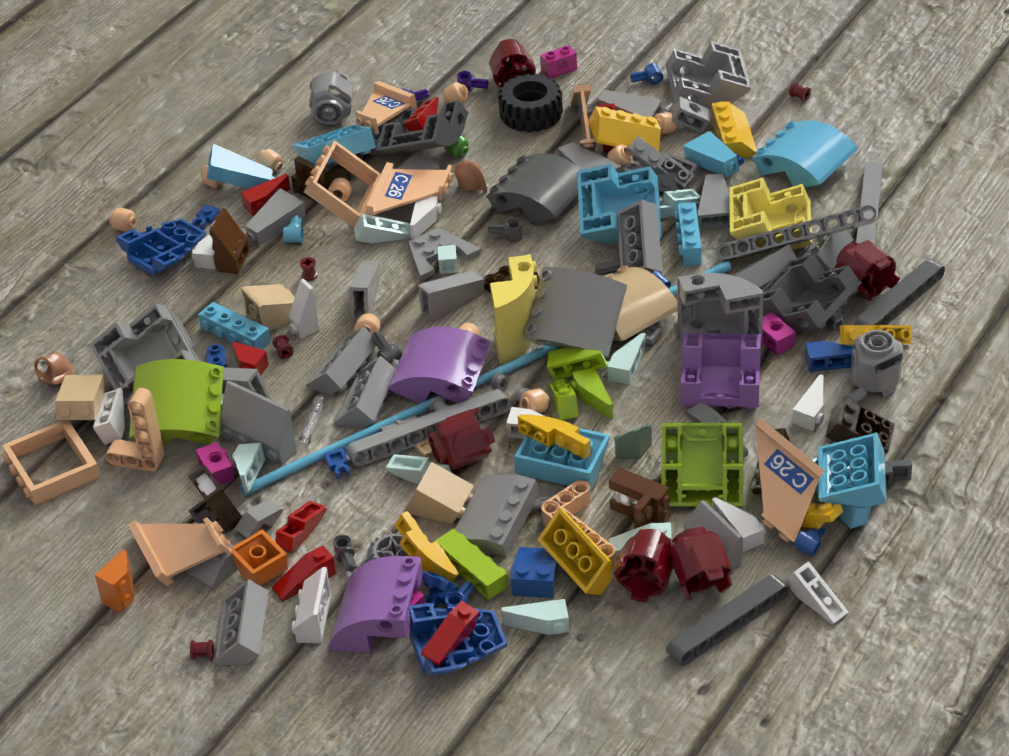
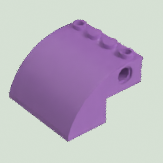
M431 327L418 331L409 337L388 389L419 404L426 400L430 391L456 403L468 400L470 394L473 393L491 341L472 332L453 327Z
M684 332L680 405L691 408L702 402L711 408L715 406H724L728 409L735 408V406L745 409L759 407L761 334Z
M380 557L362 564L353 571L345 587L328 649L331 651L370 653L375 636L407 638L411 623L409 615L410 602L413 591L419 590L423 577L421 557Z

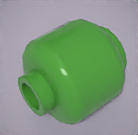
M461 135L454 144L444 146V149L453 157L464 156L469 150V141Z

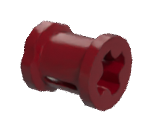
M794 82L789 89V96H796L803 102H806L811 95V88H804L797 82Z
M306 257L300 261V267L303 269L301 276L306 281H313L318 277V273L315 270L316 260L314 258Z
M281 334L273 339L272 344L277 349L279 358L286 359L293 355V347L289 345V339L286 335Z
M191 640V660H195L196 657H209L213 659V640L208 642H195V640Z

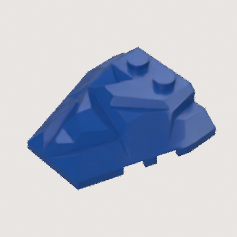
M184 219L161 223V228L152 229V226H147L144 232L138 233L134 229L116 238L121 249L127 252L128 261L154 276L179 262L206 236V232Z
M432 603L410 605L409 615L411 623L409 637L421 671L423 673L427 672L431 676L452 673L507 647L508 643L495 611L476 609L479 611L475 629L437 666L423 657L421 652L447 615L454 609V606L448 605L447 609L434 608Z

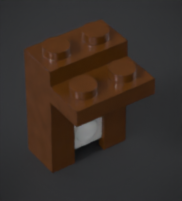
M620 467L609 479V489L614 490L616 493V499L611 498L609 500L610 509L634 518V529L650 523H666L671 515L669 511L671 500L669 497V487Z

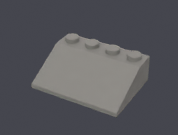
M226 382L220 415L222 437L238 445L261 443L264 456L272 462L283 465L297 451L290 408L234 382Z
M518 474L483 475L455 530L463 534L480 551L506 558L539 495L536 480Z

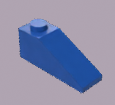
M828 341L805 343V360L809 372L851 368L852 349H854V346Z

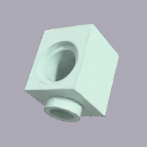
M437 246L440 274L457 273L456 246Z

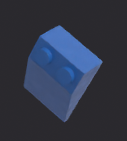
M519 548L511 575L512 596L554 598L559 564L545 548Z

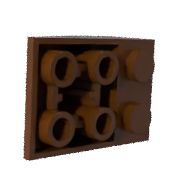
M222 208L209 231L213 241L212 250L215 252L214 261L217 264L218 272L239 274L250 252L248 239L227 210Z

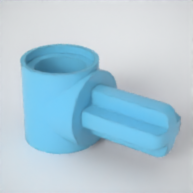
M295 215L291 219V223L284 227V243L303 242L302 219L298 215Z

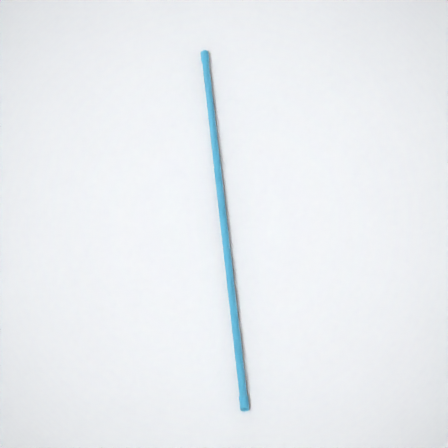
M724 261L703 273L724 274L731 271V265L728 261ZM677 285L668 288L673 296L677 295ZM543 346L478 377L474 389L490 382L498 372L505 375L548 355L550 351L563 347ZM441 396L445 400V402L450 400ZM433 398L260 478H256L249 492H245L243 485H240L241 493L243 496H247L270 483L324 459V453L340 448L344 450L350 443L378 433L380 427H385L393 424L396 420L402 421L430 410L429 403Z

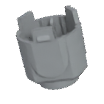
M338 69L337 72H323L313 76L309 88L311 89L309 100L310 116L315 121L326 125H333L340 122L341 119L348 118L351 113L353 87L349 81V75ZM330 89H332V90H333V89H336V90L339 91L340 93H339V94H335V93L331 92Z
M871 330L858 336L855 339L851 357L850 379L852 388L857 386L869 392H881L883 398L895 393L896 385L901 380L903 346L901 342L895 340L890 333L883 330Z

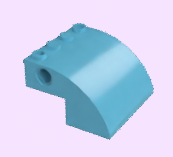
M810 120L791 121L785 125L786 128L778 131L774 138L766 141L764 147L756 150L752 160L761 176L785 171L792 186L803 184L805 188L820 185L853 155L858 148L844 133L826 123Z
M612 164L577 171L580 235L582 237L606 244H619L617 211L640 200L657 204L660 239H662L658 176L650 166L617 173Z

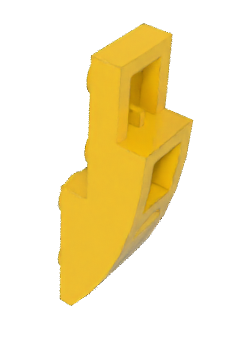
M840 325V344L854 345L855 339L858 336L871 330L886 331L895 340L900 341L901 344H912V325Z
M529 414L517 416L518 431L523 435L548 447L555 443L584 459L591 455L590 440L580 435L579 427L546 416Z
M811 502L801 527L819 529L825 522H833L843 512L841 504H815Z
M408 511L401 513L395 523V527L403 537L399 544L406 554L412 557H421L422 570L434 572L454 583L459 573L445 554L443 548L440 547L437 541L429 543L426 535L422 533L415 519L411 517Z

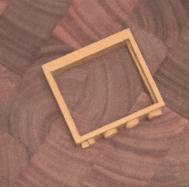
M334 140L330 146L326 145L322 150L323 155L316 162L318 165L311 171L312 176L305 182L307 187L304 193L354 228L361 214H366L367 204L381 174ZM329 157L369 185L357 210L351 208L317 183Z
M69 420L59 421L2 445L4 453L1 455L5 464H9L12 476H17L16 481L19 487H24L23 492L26 498L30 497L34 505L101 478L96 461ZM66 438L83 465L34 486L17 457Z

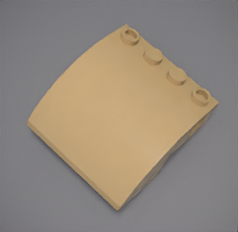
M626 265L618 268L617 273L604 276L627 285L612 341H624L677 311V300L660 279L645 269L628 267Z

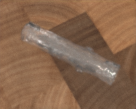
M315 396L312 406L307 411V419L298 439L302 445H309L311 443L317 423L322 418V410L326 403L322 396Z

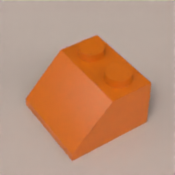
M263 529L230 548L232 551L231 557L245 581L249 579L262 586L288 570L287 553Z
M123 549L95 574L102 604L118 613H121L134 601L133 576L127 551Z

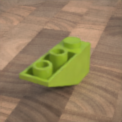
M556 379L553 383H549L559 420L579 417L576 394L568 380Z

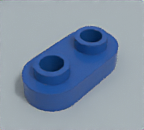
M220 344L209 346L206 350L207 363L227 368L224 346Z

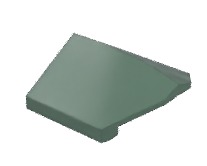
M648 423L646 426L638 427L621 436L616 435L614 437L615 457L617 459H641L652 446L651 424Z

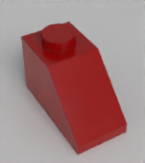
M233 342V351L238 367L257 369L261 375L269 365L267 351Z

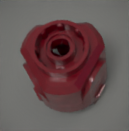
M516 39L500 41L489 61L493 79L499 88L511 78L515 79L516 76L536 74V67L532 56L523 45L519 44Z
M870 240L862 243L851 242L843 247L838 254L837 268L849 265L856 277L861 281V284L857 287V292L868 301L882 293L887 287L892 289L900 280V277L895 273V260Z
M478 407L446 418L445 421L437 424L435 432L428 434L429 444L438 464L449 465V468L454 471L486 459L488 453L492 452L490 444L495 442L491 428L481 430L475 417L479 415L480 410Z
M694 527L679 533L673 538V544L670 547L673 558L671 564L682 588L681 591L689 601L693 600L691 593L703 591L716 586L719 593H723L733 586L730 579L733 569L717 533L707 531L704 527Z
M640 529L634 537L628 539L620 552L613 574H615L617 581L625 589L632 592L631 600L647 602L650 595L653 596L663 592L668 585L673 571L671 564L673 558L670 552V540L661 531Z

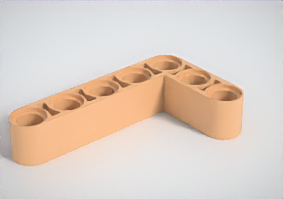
M138 388L128 403L136 442L114 440L105 454V459L108 463L115 466L156 471L165 455L152 394L145 388Z
M576 481L542 504V523L545 527L557 510L562 508L611 560L612 570L615 568V547L574 516L590 504V485L588 482Z

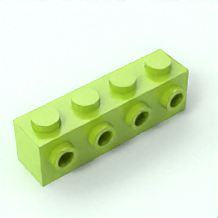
M452 529L435 540L443 548L459 575L465 581L471 582L474 588L486 599L490 600L508 588V575L505 569L497 566L491 557L484 555L463 534Z

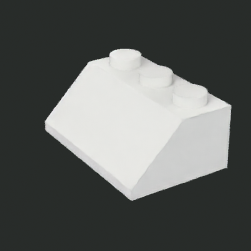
M322 567L304 581L303 589L299 590L298 600L300 603L295 607L296 621L292 622V634H295L297 643H322L331 599L327 567Z

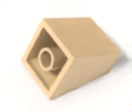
M282 284L244 286L241 288L245 313L250 320L269 328V332L290 323L289 314L295 297L289 289H286Z
M104 374L65 375L55 400L56 420H95L105 393Z
M431 462L404 512L408 511L411 515L453 524L456 517L459 519L462 517L466 509L463 505H468L473 496L470 492L474 485Z

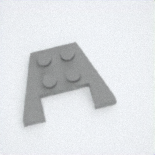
M440 228L408 241L409 249L421 281L435 275V269L429 263L438 260L437 246L455 245L456 251H459L467 260L481 255L480 247Z

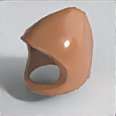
M465 160L456 165L454 171L461 190L472 191L481 188L484 193L487 192L483 171L477 163Z
M55 351L34 361V371L37 377L46 384H60L63 382L65 375H74L75 373L73 366L64 355ZM43 359L48 362L46 372L39 371V360Z

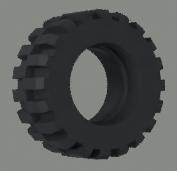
M539 74L519 75L515 79L511 78L508 82H505L499 90L500 118L511 129H517L521 132H538L541 129H548L551 125H555L561 118L563 113L562 90L557 82L551 78L548 79L547 76H539Z

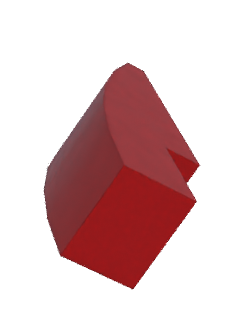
M308 501L288 516L287 524L276 531L275 542L281 548L293 552L316 528L327 511V506Z

